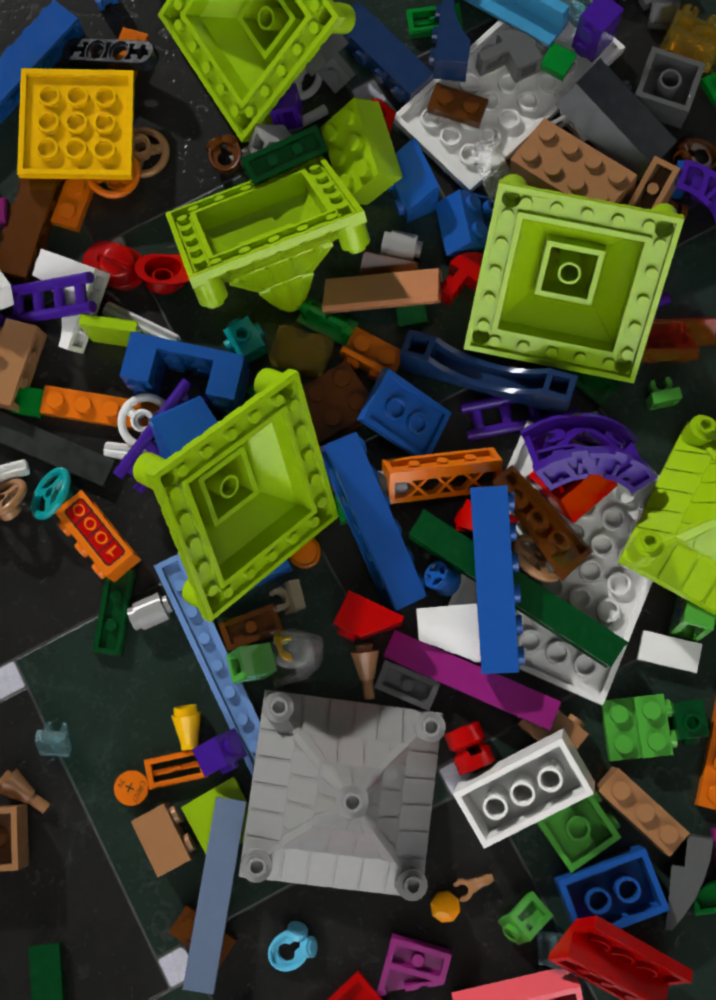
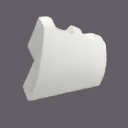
M477 603L416 609L419 641L434 645L449 653L457 654L472 660V662H481Z

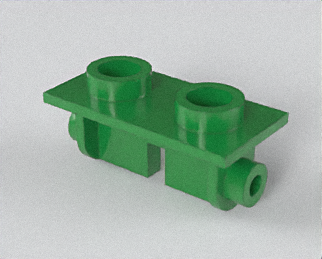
M309 298L308 301H303L299 309L301 314L296 321L341 346H346L355 328L359 325L358 322L341 313L328 314L323 312L322 304L312 298Z

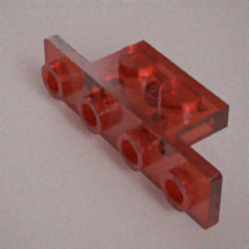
M716 317L654 319L641 362L653 364L659 361L686 362L688 360H698L700 351L698 346L716 345Z

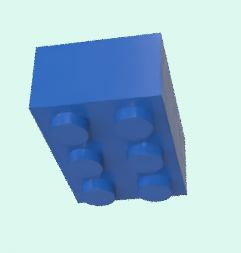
M638 844L582 865L572 873L566 871L553 876L571 925L575 919L597 915L622 929L670 910L646 848Z

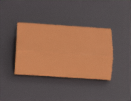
M439 268L325 279L322 309L323 312L329 314L441 303L440 282H442V271Z

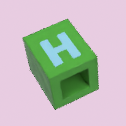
M270 642L240 646L226 655L233 684L264 680L277 672V659L274 652H272Z

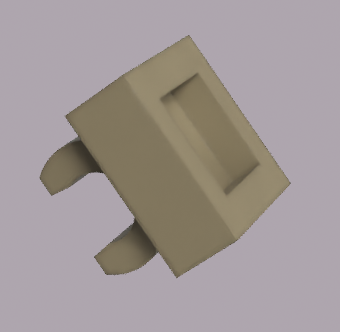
M299 579L287 581L269 592L270 596L278 595L282 600V604L273 607L275 612L284 610L285 615L306 608Z

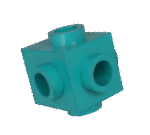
M248 316L243 319H234L223 330L227 339L223 341V344L227 351L245 355L248 364L268 353L266 345L262 338L266 337L258 322L252 324Z

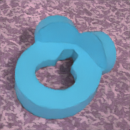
M299 921L290 922L287 930L279 933L268 948L270 964L275 969L283 972L297 969L307 958H314L318 949L317 940L314 936H308V928L304 923ZM294 941L300 942V947L294 951L293 959L285 960L280 956V945H290Z

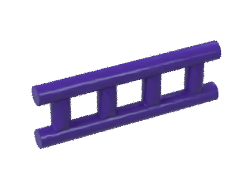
M89 271L11 286L14 314L7 315L6 318L24 323H32L96 312L97 304L94 301H87L86 284L94 282L93 273ZM74 286L76 304L66 305L65 288ZM53 290L54 307L45 309L44 291ZM32 294L34 311L25 312L23 295Z
M182 379L156 415L177 406L179 402L182 404L192 399L187 394L192 384ZM201 395V397L208 406V404L210 403L208 398ZM148 424L113 471V474L120 479H123L127 473L133 476V466L145 449L160 456L156 442L152 440L154 436L150 424ZM137 482L133 489L143 494L147 486Z
M496 396L459 404L461 414L471 413L474 429L466 431L468 442L521 431L524 429L527 420L536 423L559 414L547 413L541 415L540 409L527 405L530 417L513 421L509 404L517 402ZM498 407L502 423L485 426L482 410ZM578 407L569 409L568 413H580Z

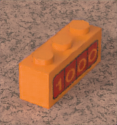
M80 490L55 513L60 519L57 523L59 528L68 537L71 534L77 540L74 544L75 548L83 557L86 558L89 555L94 562L91 566L92 569L102 580L107 577L115 583L141 561L140 557L92 498L83 490Z

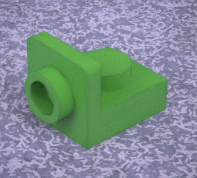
M531 891L522 898L509 914L502 916L498 923L502 926L504 935L510 941L520 945L531 941L554 915L537 895Z

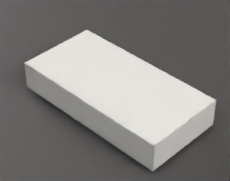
M643 630L641 631L636 660L695 674L698 670L702 644Z

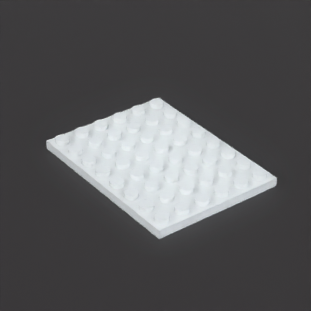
M527 420L524 428L533 424V422ZM520 436L507 468L513 465L548 502L527 477L534 471L532 467L533 462L525 441ZM575 441L579 445H583L585 447L588 446L581 442ZM657 479L634 494L617 483L618 486L575 523L556 511L590 546L593 552L563 581L559 579L555 582H543L538 579H532L627 642H629L653 581L617 561ZM509 511V514L517 517L513 511ZM518 520L516 525L517 536L529 534ZM523 543V544H525L526 546H528L529 548H531V549H533V550L536 549V550L541 551V550L538 548V546H536V545H534V544H531V543ZM547 560L546 566L549 573H553L555 570ZM461 574L460 587L452 595L448 606L477 603L476 583ZM515 609L516 615H522L523 634H517L518 646H524L525 665H519V670L603 706L627 646L622 649L612 667L604 668Z

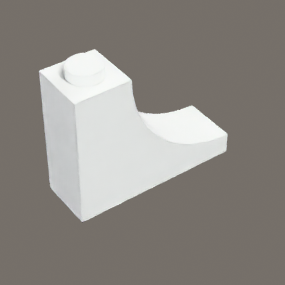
M41 249L35 261L32 276L40 280H46L83 272H92L94 282L86 284L87 301H94L97 304V311L88 314L97 316L111 274ZM74 286L65 288L66 305L76 304ZM80 315L61 318L62 331L59 347L84 354L89 337L78 324Z

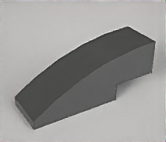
M690 833L687 837L685 864L673 862L668 897L670 910L667 911L666 930L672 931L696 899L710 864L715 837Z

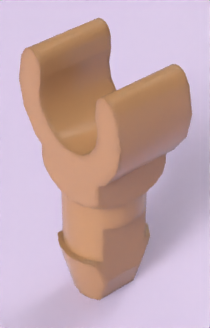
M485 874L468 880L459 878L453 882L454 887L459 885L467 886V893L459 897L460 902H466L472 897L473 893L495 880L492 874Z

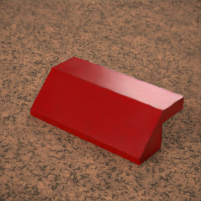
M597 915L575 919L548 956L549 961L620 1000H667L669 985L692 983L693 970Z

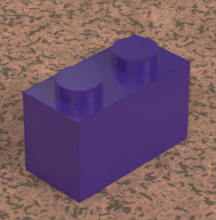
M594 0L579 17L571 46L580 57L586 58L593 63L614 40L624 8L613 0Z

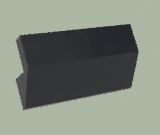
M602 58L555 104L601 153L637 174L636 182L644 176L654 156L662 158L677 142V139Z

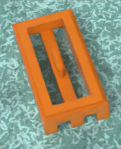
M193 750L144 760L149 790L206 778L200 768L201 772L159 782L154 781V776L199 767L198 761L152 770V764L194 755Z

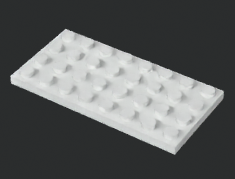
M560 0L569 5V21L554 43L577 54L571 46L579 17L585 10L574 0ZM498 20L470 46L466 82L433 79L396 113L393 123L410 139L416 138L421 150L463 190L473 192L521 147L544 118L550 121L560 112V109L555 105L557 103L554 97L556 92L578 81L600 58L609 66L624 52L625 46L614 37V40L593 63L577 54V58L563 82L540 70V72L515 83L505 65L480 76L476 69L478 52L487 45L496 44L497 32L507 29L516 30ZM532 39L544 58L550 47ZM436 83L489 99L479 129L427 112V106Z

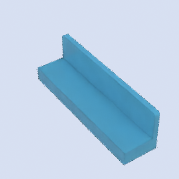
M464 0L547 47L552 45L566 28L569 21V5L560 0Z

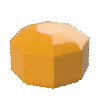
M449 890L436 892L430 901L432 916L441 923L454 921L460 913L459 899Z

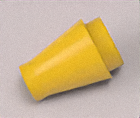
M197 704L174 707V715L171 718L181 743V750H192L199 746L201 711H198Z

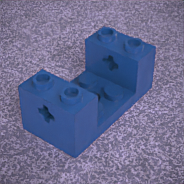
M131 332L120 377L133 392V395L150 393L159 396L168 365V368L173 371L185 372L187 369L196 371V374L209 378L205 395L213 409H216V413L227 416L243 405L251 375L245 355Z

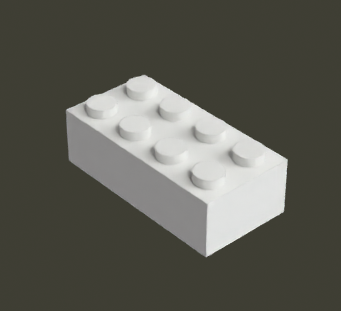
M563 728L458 782L453 796L485 849L593 795L595 781Z

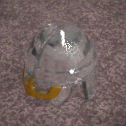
M297 628L287 629V631H270L271 634H274L273 642L270 644L272 652L276 655L277 672L272 674L274 689L309 679V676L320 667L323 661L322 647L324 645L322 637L298 630Z

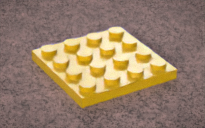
M21 68L17 163L19 178L133 180L134 70Z

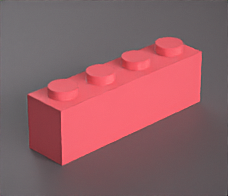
M562 967L451 993L452 1000H584L577 976Z

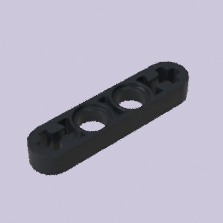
M74 38L69 40L62 49L63 57L76 68L148 71L153 69L159 61L158 52L147 41ZM104 49L103 54L94 59L95 53ZM127 50L126 55L122 59L116 60L120 52Z

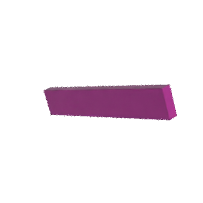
M396 630L383 655V658L548 731L551 730L561 706V701L501 675L482 674L480 666Z

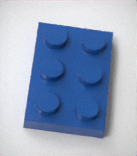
M382 368L357 420L411 456L432 454L452 412L389 368Z

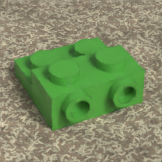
M664 694L605 700L603 706L600 705L608 761L674 755L673 748L678 746L677 735L674 729H669L668 718L673 716L671 701L665 699Z
M594 790L593 795L537 822V825L570 873L622 838L617 831L620 828L618 821L610 811L605 814L599 805L602 799L596 790Z

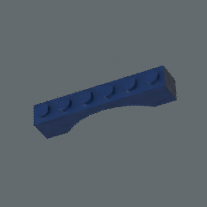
M439 0L442 1V5L436 4L434 22H439V27L433 26L431 44H436V49L430 48L428 66H433V79L466 82L471 40L457 20L454 8L456 0Z
M411 329L408 331L400 352L401 370L559 415L568 413L578 378L577 375L551 368L522 369L490 363L461 352L436 336Z

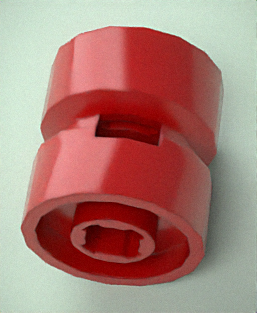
M475 721L444 734L449 750L456 753L453 760L459 775L472 772L496 761L490 745L483 743L486 735L480 721ZM472 746L473 754H470L466 748Z

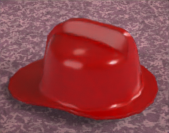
M104 240L94 243L84 253L82 264L111 274L107 286L126 291L136 288L143 282L135 273V263L142 255L132 248Z
M152 253L144 255L135 263V273L144 280L146 287L155 294H172L184 286V283L190 281L180 254Z

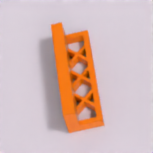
M494 447L383 459L382 471L387 478V496L390 504L470 495V488L495 486L493 482L481 484L477 480L485 472H493L494 480L502 473L503 460ZM459 475H465L468 478L461 486L453 487L449 484ZM436 478L440 481L432 490H425L421 487L428 479ZM408 482L412 485L405 493L395 494V483Z

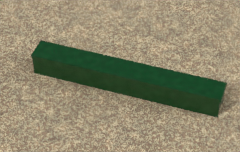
M423 509L419 519L409 532L408 539L476 583L474 542ZM520 571L513 572L514 584H520L521 603H515L517 611L604 668L612 667L622 649L629 642Z

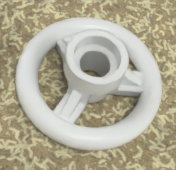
M142 393L131 397L123 404L118 414L117 423L119 433L128 445L132 447L136 439L128 432L126 426L127 416L131 418L130 422L133 429L142 434L147 426L143 427L141 425V419L145 416L148 419L152 418L159 411L157 410L152 413L146 409L134 410L132 407L141 402H151L161 408L165 403L163 398L155 394Z

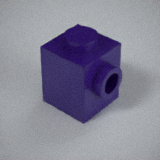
M235 728L215 736L192 749L205 777L219 770L224 775L238 768L237 761L248 756Z

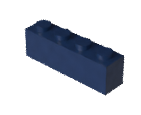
M358 1L352 6L356 16L355 25L352 31L343 35L348 42L344 49H349L358 64L366 66L379 84H385L398 102L407 104L433 80V72Z

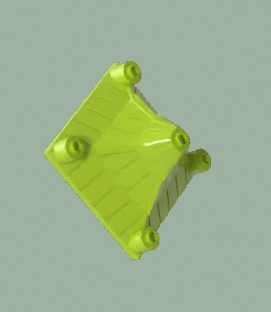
M167 0L157 14L241 142L250 141L255 125H274L270 112L290 88L293 81L301 74L307 63L319 51L321 45L326 42L331 34H348L352 31L356 21L354 9L349 4L333 2V0Z
M323 156L255 187H252L250 181L165 213L198 302L201 306L208 307L209 309H214L224 304V300L228 296L224 283H229L233 287L258 292L261 297L281 311L294 312L306 300L314 276L313 271L333 247L332 242L339 239L342 250L348 251L351 254L364 251L370 242L366 227L367 219L363 208Z
M509 174L499 179L463 349L634 384L684 223V215L678 214L677 210L668 203H660L652 209H644L528 186L526 180L517 174Z
M272 368L262 369L254 381L256 395L247 400L241 407L236 408L225 416L223 420L215 423L204 431L202 435L197 436L183 446L180 451H176L167 459L152 452H146L137 458L133 466L135 480L154 491L186 570L188 580L184 583L182 597L187 603L199 609L202 618L210 623L339 517L299 372L291 368L285 372Z
M697 415L683 426L617 562L716 615V422L709 416Z

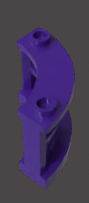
M685 159L677 189L691 194V200L707 206L713 214L716 223V172L700 163Z
M591 413L561 414L540 420L520 431L533 462V470L550 491L565 483L586 479L588 475H602L604 479L617 482L634 494L658 478L655 470L641 458L634 444L638 441L637 436L625 425L609 417ZM587 441L598 444L600 446L585 447L583 445L574 444L572 442Z

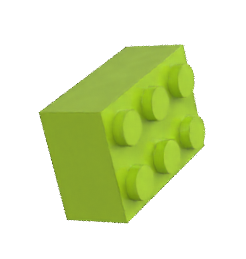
M354 97L320 128L323 139L329 149L328 156L333 170L359 204H370L403 178L378 101Z

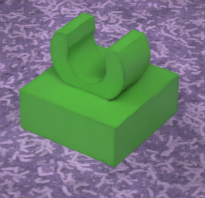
M670 377L664 378V389L662 390L656 387L655 380L649 382L648 391L650 395L645 400L648 411L674 406L683 398L680 387L672 388Z

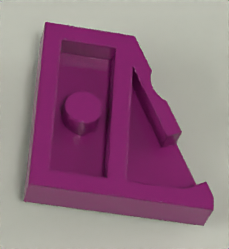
M392 933L377 993L380 996H385L387 992L405 989V992L418 990L422 986L434 987L444 985L452 957V950Z

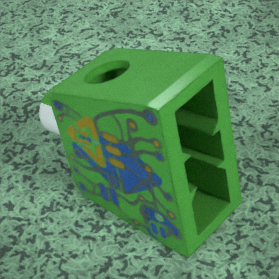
M677 595L667 635L697 643L714 630L716 615Z

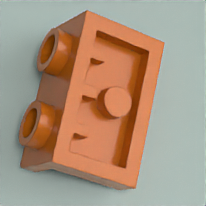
M356 327L346 346H342L340 349V359L343 360L342 362L347 360L353 370L360 368L367 372V376L376 382L382 368H389L394 373H397L401 365V349Z

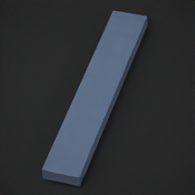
M216 797L182 990L213 995L215 993L247 801Z

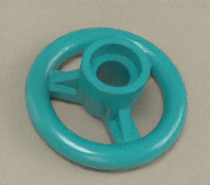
M56 467L52 469L36 487L31 501V512L36 519H48L73 497V492L69 490L71 476L66 468ZM58 476L55 482L47 488L50 482ZM41 498L45 500L44 511H40Z

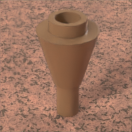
M372 643L355 645V650L350 651L359 679L362 681L363 699H375L373 679H375L379 649L373 648Z
M17 768L13 772L7 770L0 778L1 795L25 804L28 803L42 814L49 807L50 803L35 793L34 788Z

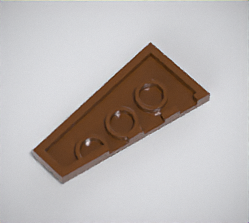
M513 465L500 473L492 481L495 486L507 485L508 492H514L515 510L513 512L562 581L593 552L590 546Z

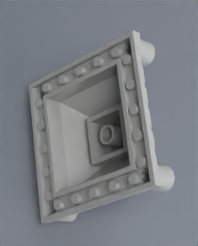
M265 690L239 877L246 878L254 883L271 880L402 896L408 901L422 899L428 888L424 873L440 739L446 730L443 713Z

